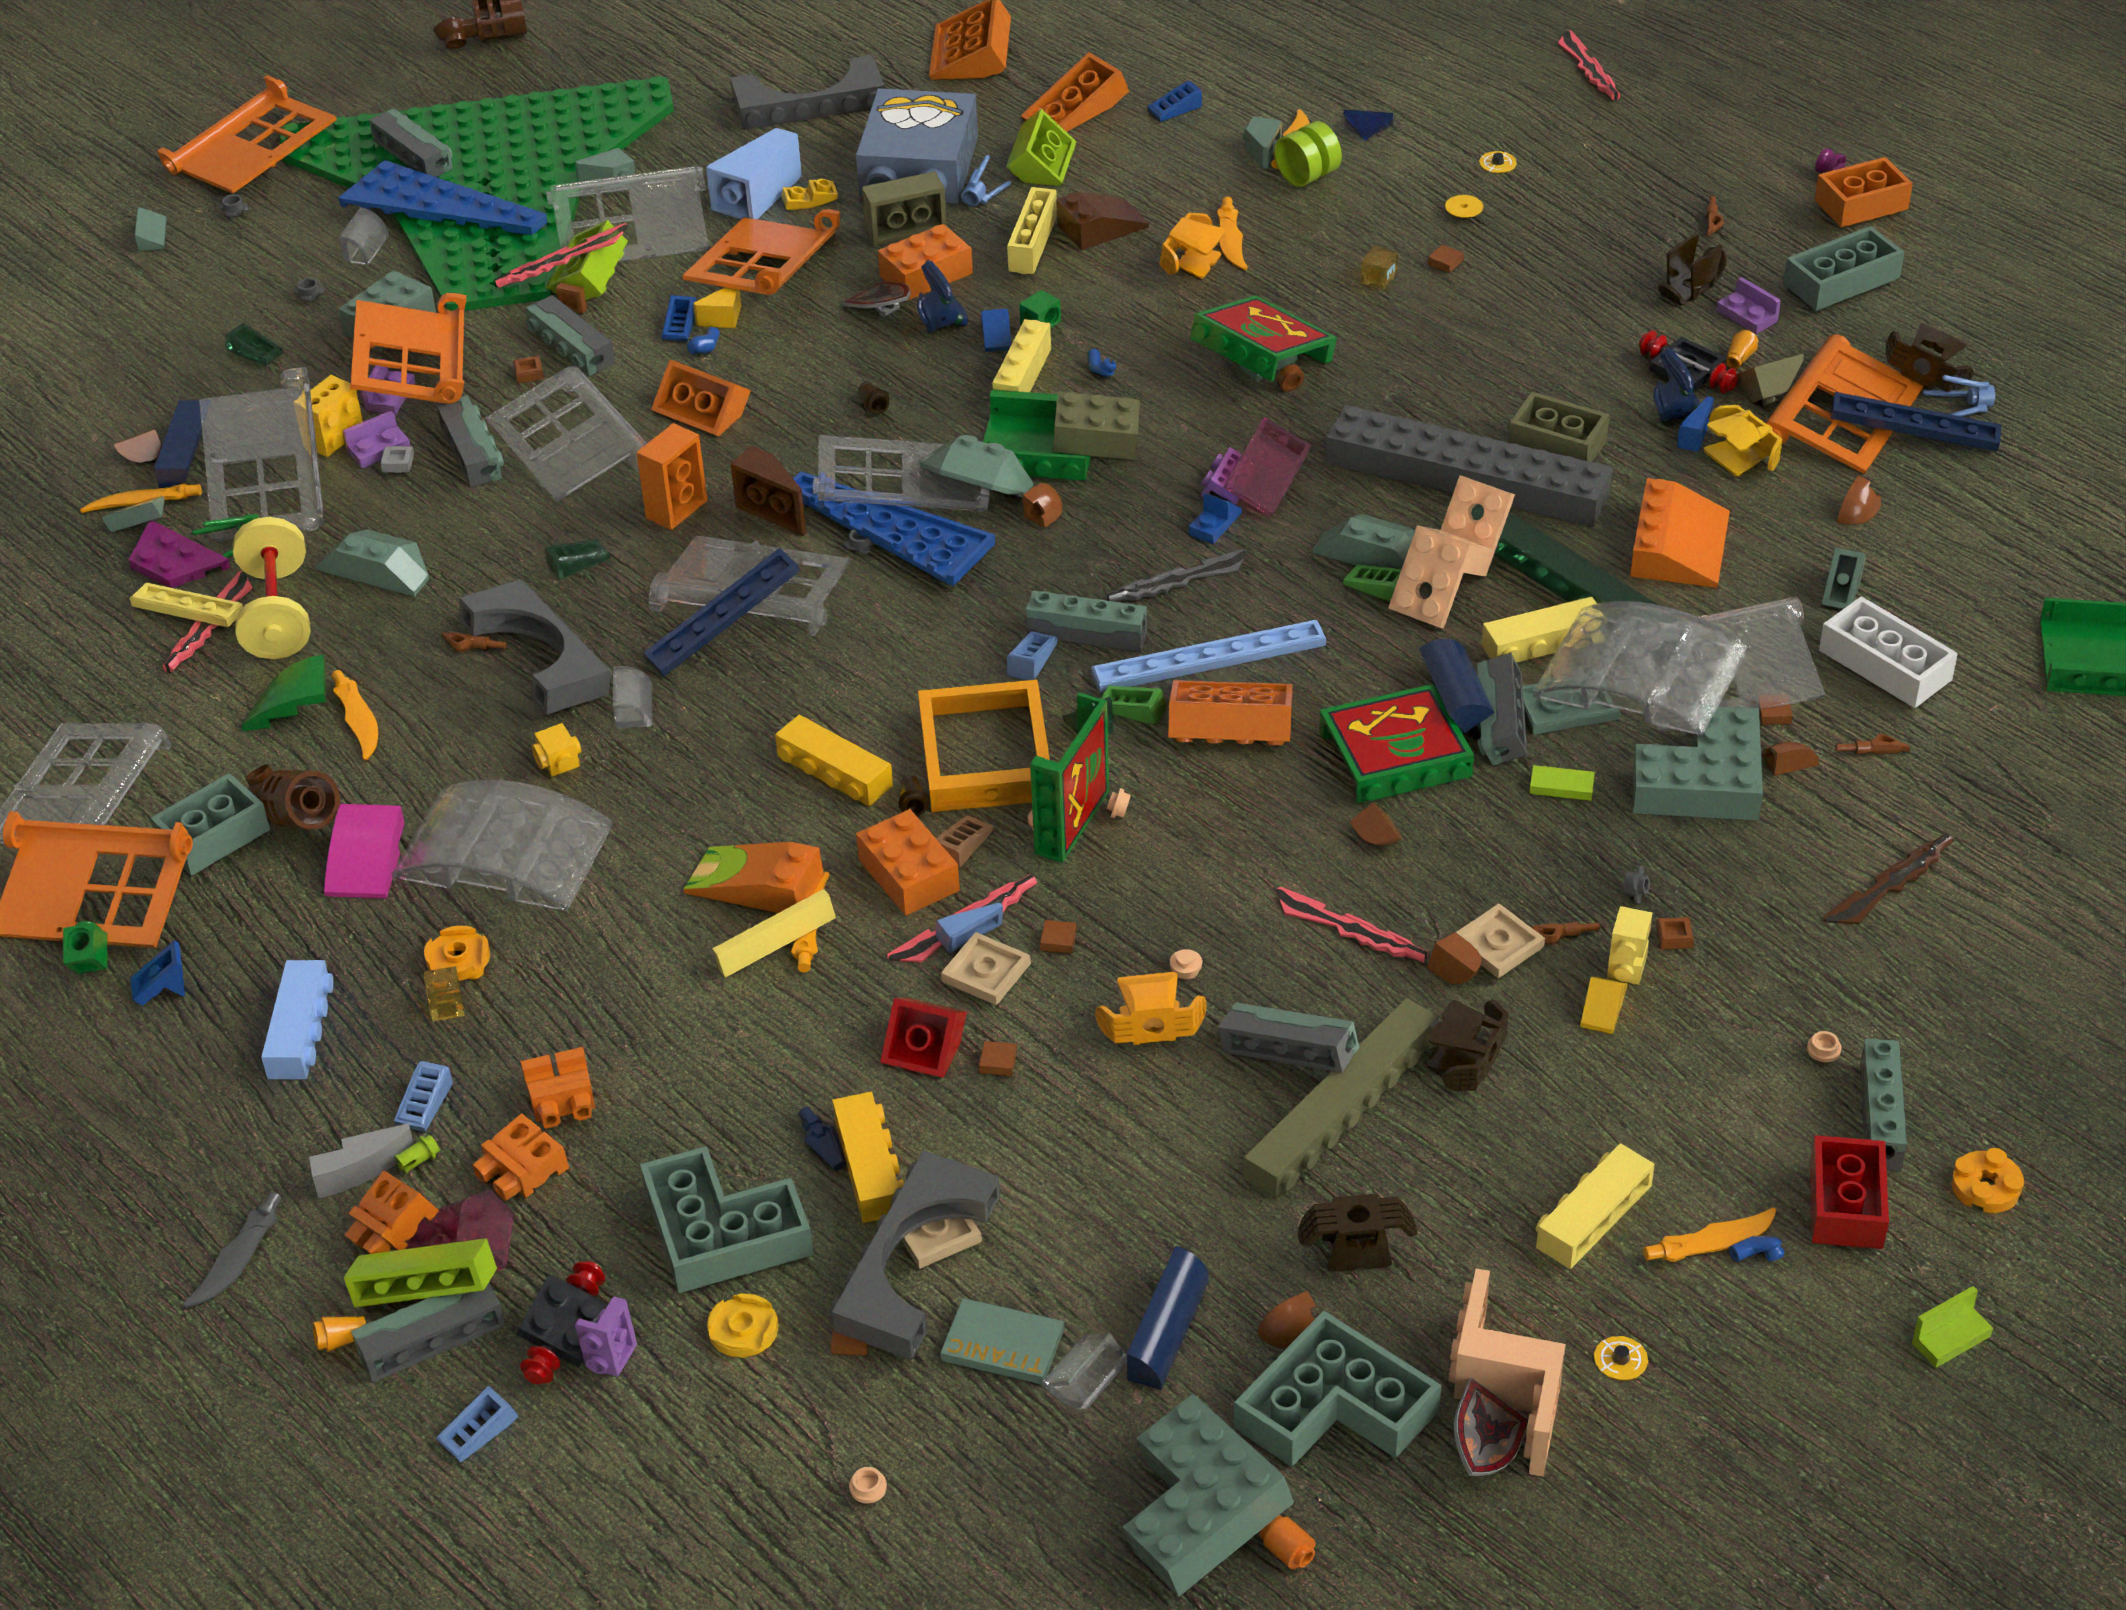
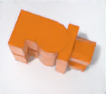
M584 1047L554 1053L559 1074L557 1076H554L550 1055L520 1061L525 1086L536 1122L541 1121L546 1129L558 1126L561 1122L560 1116L573 1114L574 1119L578 1121L592 1117V1109H595Z
M522 1113L498 1132L492 1140L488 1139L481 1145L484 1155L472 1165L475 1176L483 1183L488 1182L495 1175L500 1176L492 1184L497 1195L504 1201H507L518 1192L527 1198L534 1192L533 1188H537L545 1183L552 1173L555 1172L559 1176L569 1169L564 1147L546 1132L542 1133L541 1128Z
M383 1170L359 1203V1208L354 1206L348 1213L356 1221L345 1233V1236L361 1249H365L369 1254L389 1252L392 1248L404 1250L408 1246L405 1241L415 1235L421 1220L425 1217L431 1221L439 1210L419 1192Z

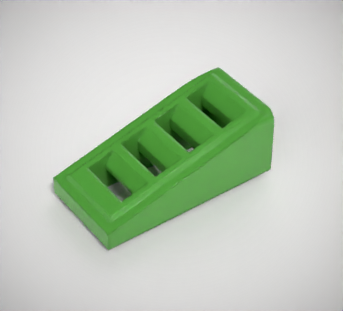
M1356 564L1343 580V585L1390 602L1402 569Z
M1108 686L1101 699L1107 700L1108 713L1148 724H1158L1167 707L1162 689Z

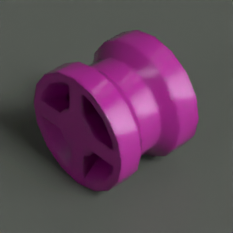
M1825 148L1816 160L1815 171L1822 174L1845 168L1846 156L1841 153L1834 154L1831 149Z

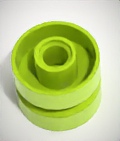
M1313 121L1297 131L1279 138L1275 144L1274 154L1277 166L1283 177L1296 187H1303L1319 177L1335 171L1339 168L1342 161V151L1335 133L1328 125L1321 121Z

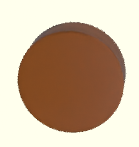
M1288 365L1278 373L1276 382L1283 391L1290 392L1301 386L1305 375L1299 366Z

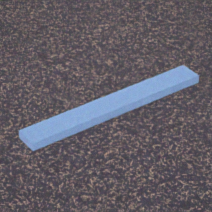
M1312 620L1091 666V672L1099 693H1103L1108 686L1132 687L1326 646V637L1318 621Z

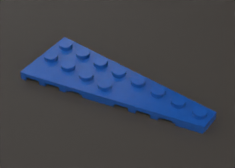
M386 160L338 197L340 206L345 208L348 204L359 205L361 210L368 211L370 207L380 208L386 214L405 212V215H408V217L442 222L444 218L454 219L460 225H465L467 221L479 223L480 228L486 229L488 227L501 226L507 232L533 235L547 223L545 213Z
M802 471L793 478L802 489L804 504L850 530L856 529L857 534L864 538L870 537V541L951 586H954L995 545V534Z

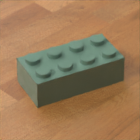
M1872 226L1788 257L1786 259L1783 285L1817 311L1899 279L1905 252Z

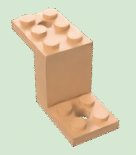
M1460 475L1441 530L1417 525L1388 608L1439 628H1444L1463 573L1486 577L1515 494ZM1477 504L1482 505L1484 508V515L1480 520H1474L1471 515L1472 508ZM1425 582H1428L1432 587V593L1427 599H1423L1419 593L1421 585Z
M1476 1268L1473 1283L1466 1281L1463 1303L1466 1304H1464L1463 1310H1460L1456 1329L1458 1334L1457 1339L1454 1338L1450 1355L1452 1362L1448 1382L1455 1383L1454 1398L1461 1399L1468 1380L1473 1378L1515 1410L1532 1413L1528 1419L1524 1458L1530 1459L1529 1474L1544 1477L1561 1387L1566 1344L1483 1329L1487 1309L1490 1271Z

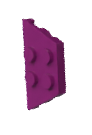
M152 520L148 522L129 558L131 569L169 588L183 585L188 581L204 578V571L220 567L222 571L230 568L228 558Z

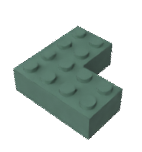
M1697 705L1693 731L1694 747L1654 744L1635 745L1632 770L1633 813L1759 820L1763 797L1759 708Z
M707 1146L640 1164L644 1191L678 1294L814 1255L811 1229L792 1178L724 1196Z
M1323 1311L1234 1402V1429L1291 1467L1336 1420L1394 1458H1397L1439 1412L1441 1384L1331 1314Z
M1191 1394L1136 1438L1147 1465L1171 1488L1125 1524L1123 1529L1133 1552L1179 1597L1294 1503L1285 1476L1196 1395Z

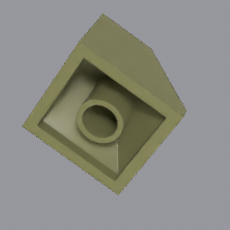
M1803 354L1756 366L1736 375L1738 376L1736 387L1750 403L1762 401V405L1777 402L1779 401V395L1788 392L1804 360Z

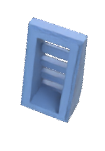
M1031 631L1007 656V675L1023 680H1034L1058 643V637Z
M999 902L941 918L936 921V937L947 952L952 953L963 947L975 932L984 935L1002 925L1003 906Z
M425 1061L418 1063L394 1119L395 1126L409 1123L410 1129L426 1132L453 1084L450 1069L447 1066ZM416 1101L425 1102L427 1104L418 1103ZM413 1111L417 1113H422L423 1115L422 1117L416 1115H411L409 1113Z
M487 1386L436 1439L459 1462H462L511 1425L519 1416L490 1386ZM492 1408L497 1411L493 1416L488 1413ZM480 1417L487 1421L483 1426L476 1422ZM468 1426H471L476 1431L472 1437L464 1430ZM459 1435L466 1443L460 1447L452 1440L455 1436Z

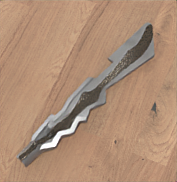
M1242 549L1201 561V566L1187 570L1179 567L1158 574L1150 579L1137 580L1122 586L1118 590L1106 593V601L1119 602L1139 600L1142 597H1154L1161 592L1167 593L1172 587H1186L1191 579L1238 572L1246 556V551Z

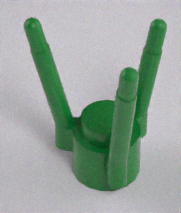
M255 513L242 517L203 522L204 528L192 530L191 533L192 535H200L236 528L238 531L244 524L259 518V516ZM233 548L222 556L226 558L232 557Z

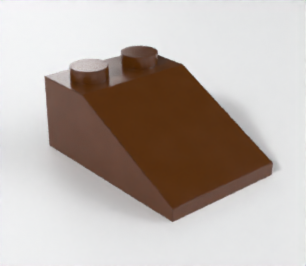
M1076 192L1056 199L1057 225L1081 250L1149 227V223L1121 197Z
M750 446L730 463L736 508L803 536L806 533L802 489L773 454Z

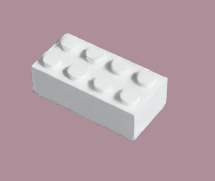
M1862 596L1823 623L1819 651L1913 708L1919 706L1952 681L1958 655L1957 652Z

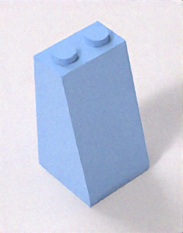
M775 128L709 164L706 167L711 210L739 219L743 217L758 219L781 197L783 187H791L802 177L798 134Z

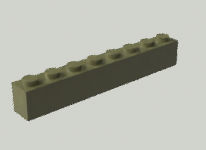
M1406 998L1359 1044V1049L1353 1054V1058L1342 1073L1331 1071L1244 1157V1180L1275 1199L1285 1190L1292 1189L1298 1177L1306 1169L1313 1168L1319 1156L1327 1148H1333L1340 1135L1347 1128L1354 1127L1360 1115L1368 1107H1374L1380 1095L1388 1087H1394L1400 1075L1407 1068H1413L1418 1062L1420 1055L1427 1048L1431 1049L1435 1046L1429 1043V1036L1436 1024L1439 1023V1016Z

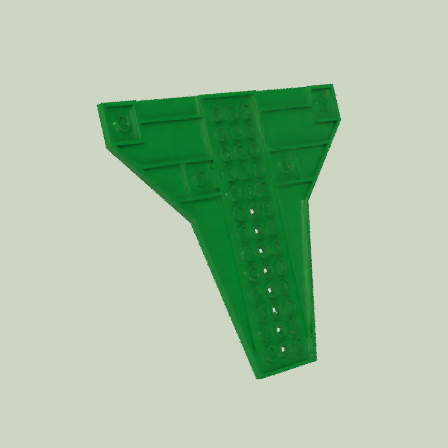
M655 76L644 80L631 79L620 83L608 82L597 86H580L573 89H556L550 92H532L526 95H508L495 99L484 98L479 101H460L455 104H436L432 107H412L408 110H400L401 114L406 115L408 119L420 125L422 129L434 135L436 139L448 145L451 149L453 169L437 176V178L527 208H532L545 213L547 216V223L533 235L507 232L501 226L488 227L486 229L480 228L479 223L466 221L465 225H460L454 219L444 218L442 222L408 217V215H405V212L392 213L439 298L446 293L466 295L464 311L541 301L554 295L552 290L547 289L546 286L557 266L536 277L527 278L522 282L510 283L498 288L495 278L505 275L530 261H536L550 253L567 247L583 188L581 181L576 179L575 161L616 148L622 150L672 113L674 108L668 76ZM364 113L353 117H336L337 120L282 159L283 162L349 189L384 160L410 168L373 141L369 119L382 113ZM313 121L298 124L288 123L280 128L296 134ZM279 134L280 144L289 139ZM556 257L551 262L560 261L561 257ZM455 302L444 304V307L450 311L456 310L459 307Z

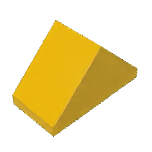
M725 287L694 302L696 325L698 327L736 328L741 309L740 290Z
M1596 976L1591 977L1580 1027L1613 1034L1627 990V983Z

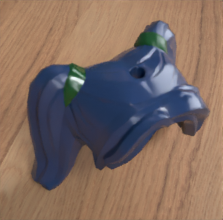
M927 260L921 268L931 291L927 295L922 292L919 294L917 310L923 323L926 325L928 333L938 331V329L952 324L960 327L966 326L968 324V315L965 309L955 299L952 288L944 274L933 261Z
M1670 348L1665 349L1660 354L1664 368L1669 376V382L1666 384H1662L1660 381L1656 382L1653 392L1654 402L1661 423L1689 416L1701 404L1693 393L1694 383L1690 372L1673 349Z

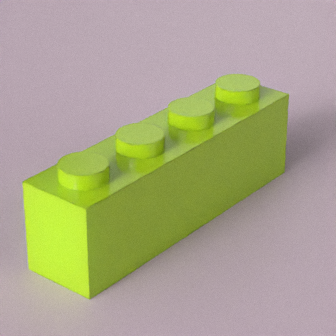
M484 1238L360 1255L343 1278L353 1306L356 1308L484 1291L497 1267L488 1240Z

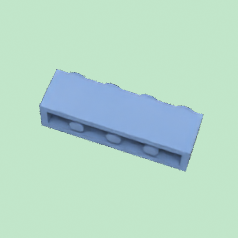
M286 960L261 1056L267 1079H307L310 1066L315 1065L316 1041L321 1040V1019L327 1015V994L332 993L334 983L333 975L327 971L325 960Z

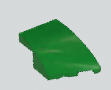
M323 654L300 660L280 672L270 682L241 724L242 731L270 728V719L298 715V706L325 703L326 673Z

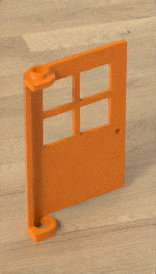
M266 75L263 77L267 86L265 90L174 153L163 147L157 153L165 169L172 175L182 172L233 194L268 168H274L278 161L337 119L335 115L289 98L284 82ZM275 107L290 112V114L274 125L259 119ZM297 115L313 121L296 134L280 128ZM252 123L267 129L250 142L235 136ZM273 132L289 138L273 150L257 145Z
M821 210L814 218L816 229L743 217L683 274V280L772 295L839 229L840 211ZM822 217H827L831 220L832 226L830 228L823 225ZM738 252L755 254L747 263L722 259L725 254L738 255ZM762 256L788 260L780 269L755 264ZM715 264L740 268L733 276L707 272ZM749 269L759 271L755 276V280L741 277Z
M457 293L442 295L438 301L439 313L356 300L350 389L445 404L457 402L461 398L464 388L463 342L466 295ZM455 302L459 307L456 310L450 311L444 307V304ZM379 346L402 350V363L369 358L370 348ZM408 351L440 356V368L407 364ZM369 364L401 369V383L368 378ZM407 370L439 375V382H437L435 388L406 384Z
M1833 334L1823 343L1766 424L1770 425L1773 428L1772 431L1783 439L1781 445L1785 444L1791 435L1865 474L1894 431L1875 428L1872 434H1869L1848 422L1831 419V413L1808 402V399L1815 389L1819 388L1833 396L1835 392L1911 407L1924 388V385L1903 376L1896 369L1855 349L1844 336ZM1802 407L1832 422L1823 436L1793 421ZM1837 425L1867 440L1858 454L1828 439Z
M9 811L3 827V841L6 847L19 848L0 900V937L63 941V928L75 926L78 923L75 920L85 892L114 894L105 923L96 924L107 933V945L156 948L187 855L193 847L192 837L181 822H175L173 830L24 820L18 812ZM98 854L127 855L117 886L88 884ZM136 856L165 858L155 889L126 887ZM123 894L152 896L142 927L113 925Z

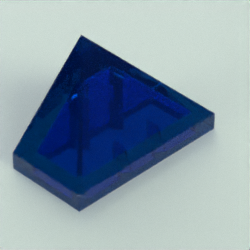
M1345 109L1343 113L1345 120L1365 141L1394 124L1395 120L1393 113Z

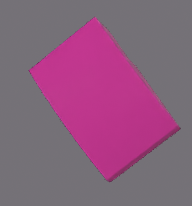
M339 805L327 859L324 886L325 896L387 898L400 856L398 844L405 824L401 806Z

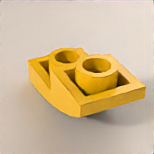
M818 179L808 180L807 188L799 186L783 187L781 197L786 210H796L829 203L838 198V193L833 181Z

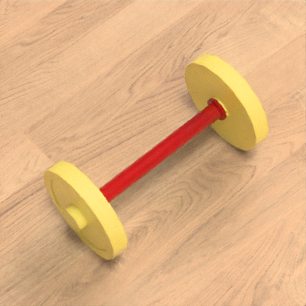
M274 517L257 518L244 524L235 534L232 544L235 563L243 572L255 578L265 579L266 597L257 598L247 603L240 610L235 623V632L238 643L247 652L259 658H286L299 652L306 645L311 629L308 613L300 604L289 598L277 596V579L294 573L303 564L306 544L302 532L296 525L285 519Z

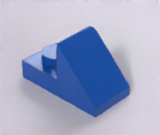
M1008 309L982 311L981 325L985 352L1009 350L1011 347Z
M1204 493L1203 511L1189 525V535L1214 544L1241 515L1242 508Z
M175 940L130 978L133 1001L143 1006L151 998L157 996L164 987L183 997L185 996L178 942Z

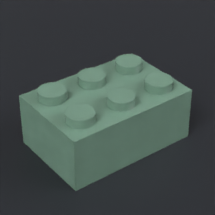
M394 270L338 309L343 333L352 339L354 337L356 300L436 313L432 288ZM374 346V349L380 352L387 349L386 347Z
M230 773L150 818L155 829L173 830L175 822H181L186 828L188 834L192 837L193 847L187 855L183 868L191 876L270 830L264 804Z

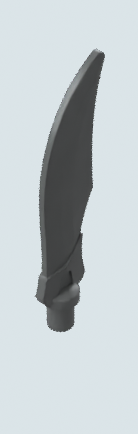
M270 1192L263 1204H259L257 1209L249 1212L248 1218L239 1232L240 1234L226 1247L221 1249L204 1281L183 1302L185 1308L214 1298L229 1287L243 1272L265 1232L277 1221L275 1209L282 1199L279 1194Z

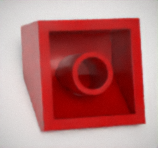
M907 997L894 998L880 1063L944 1078L961 1043L967 1012Z

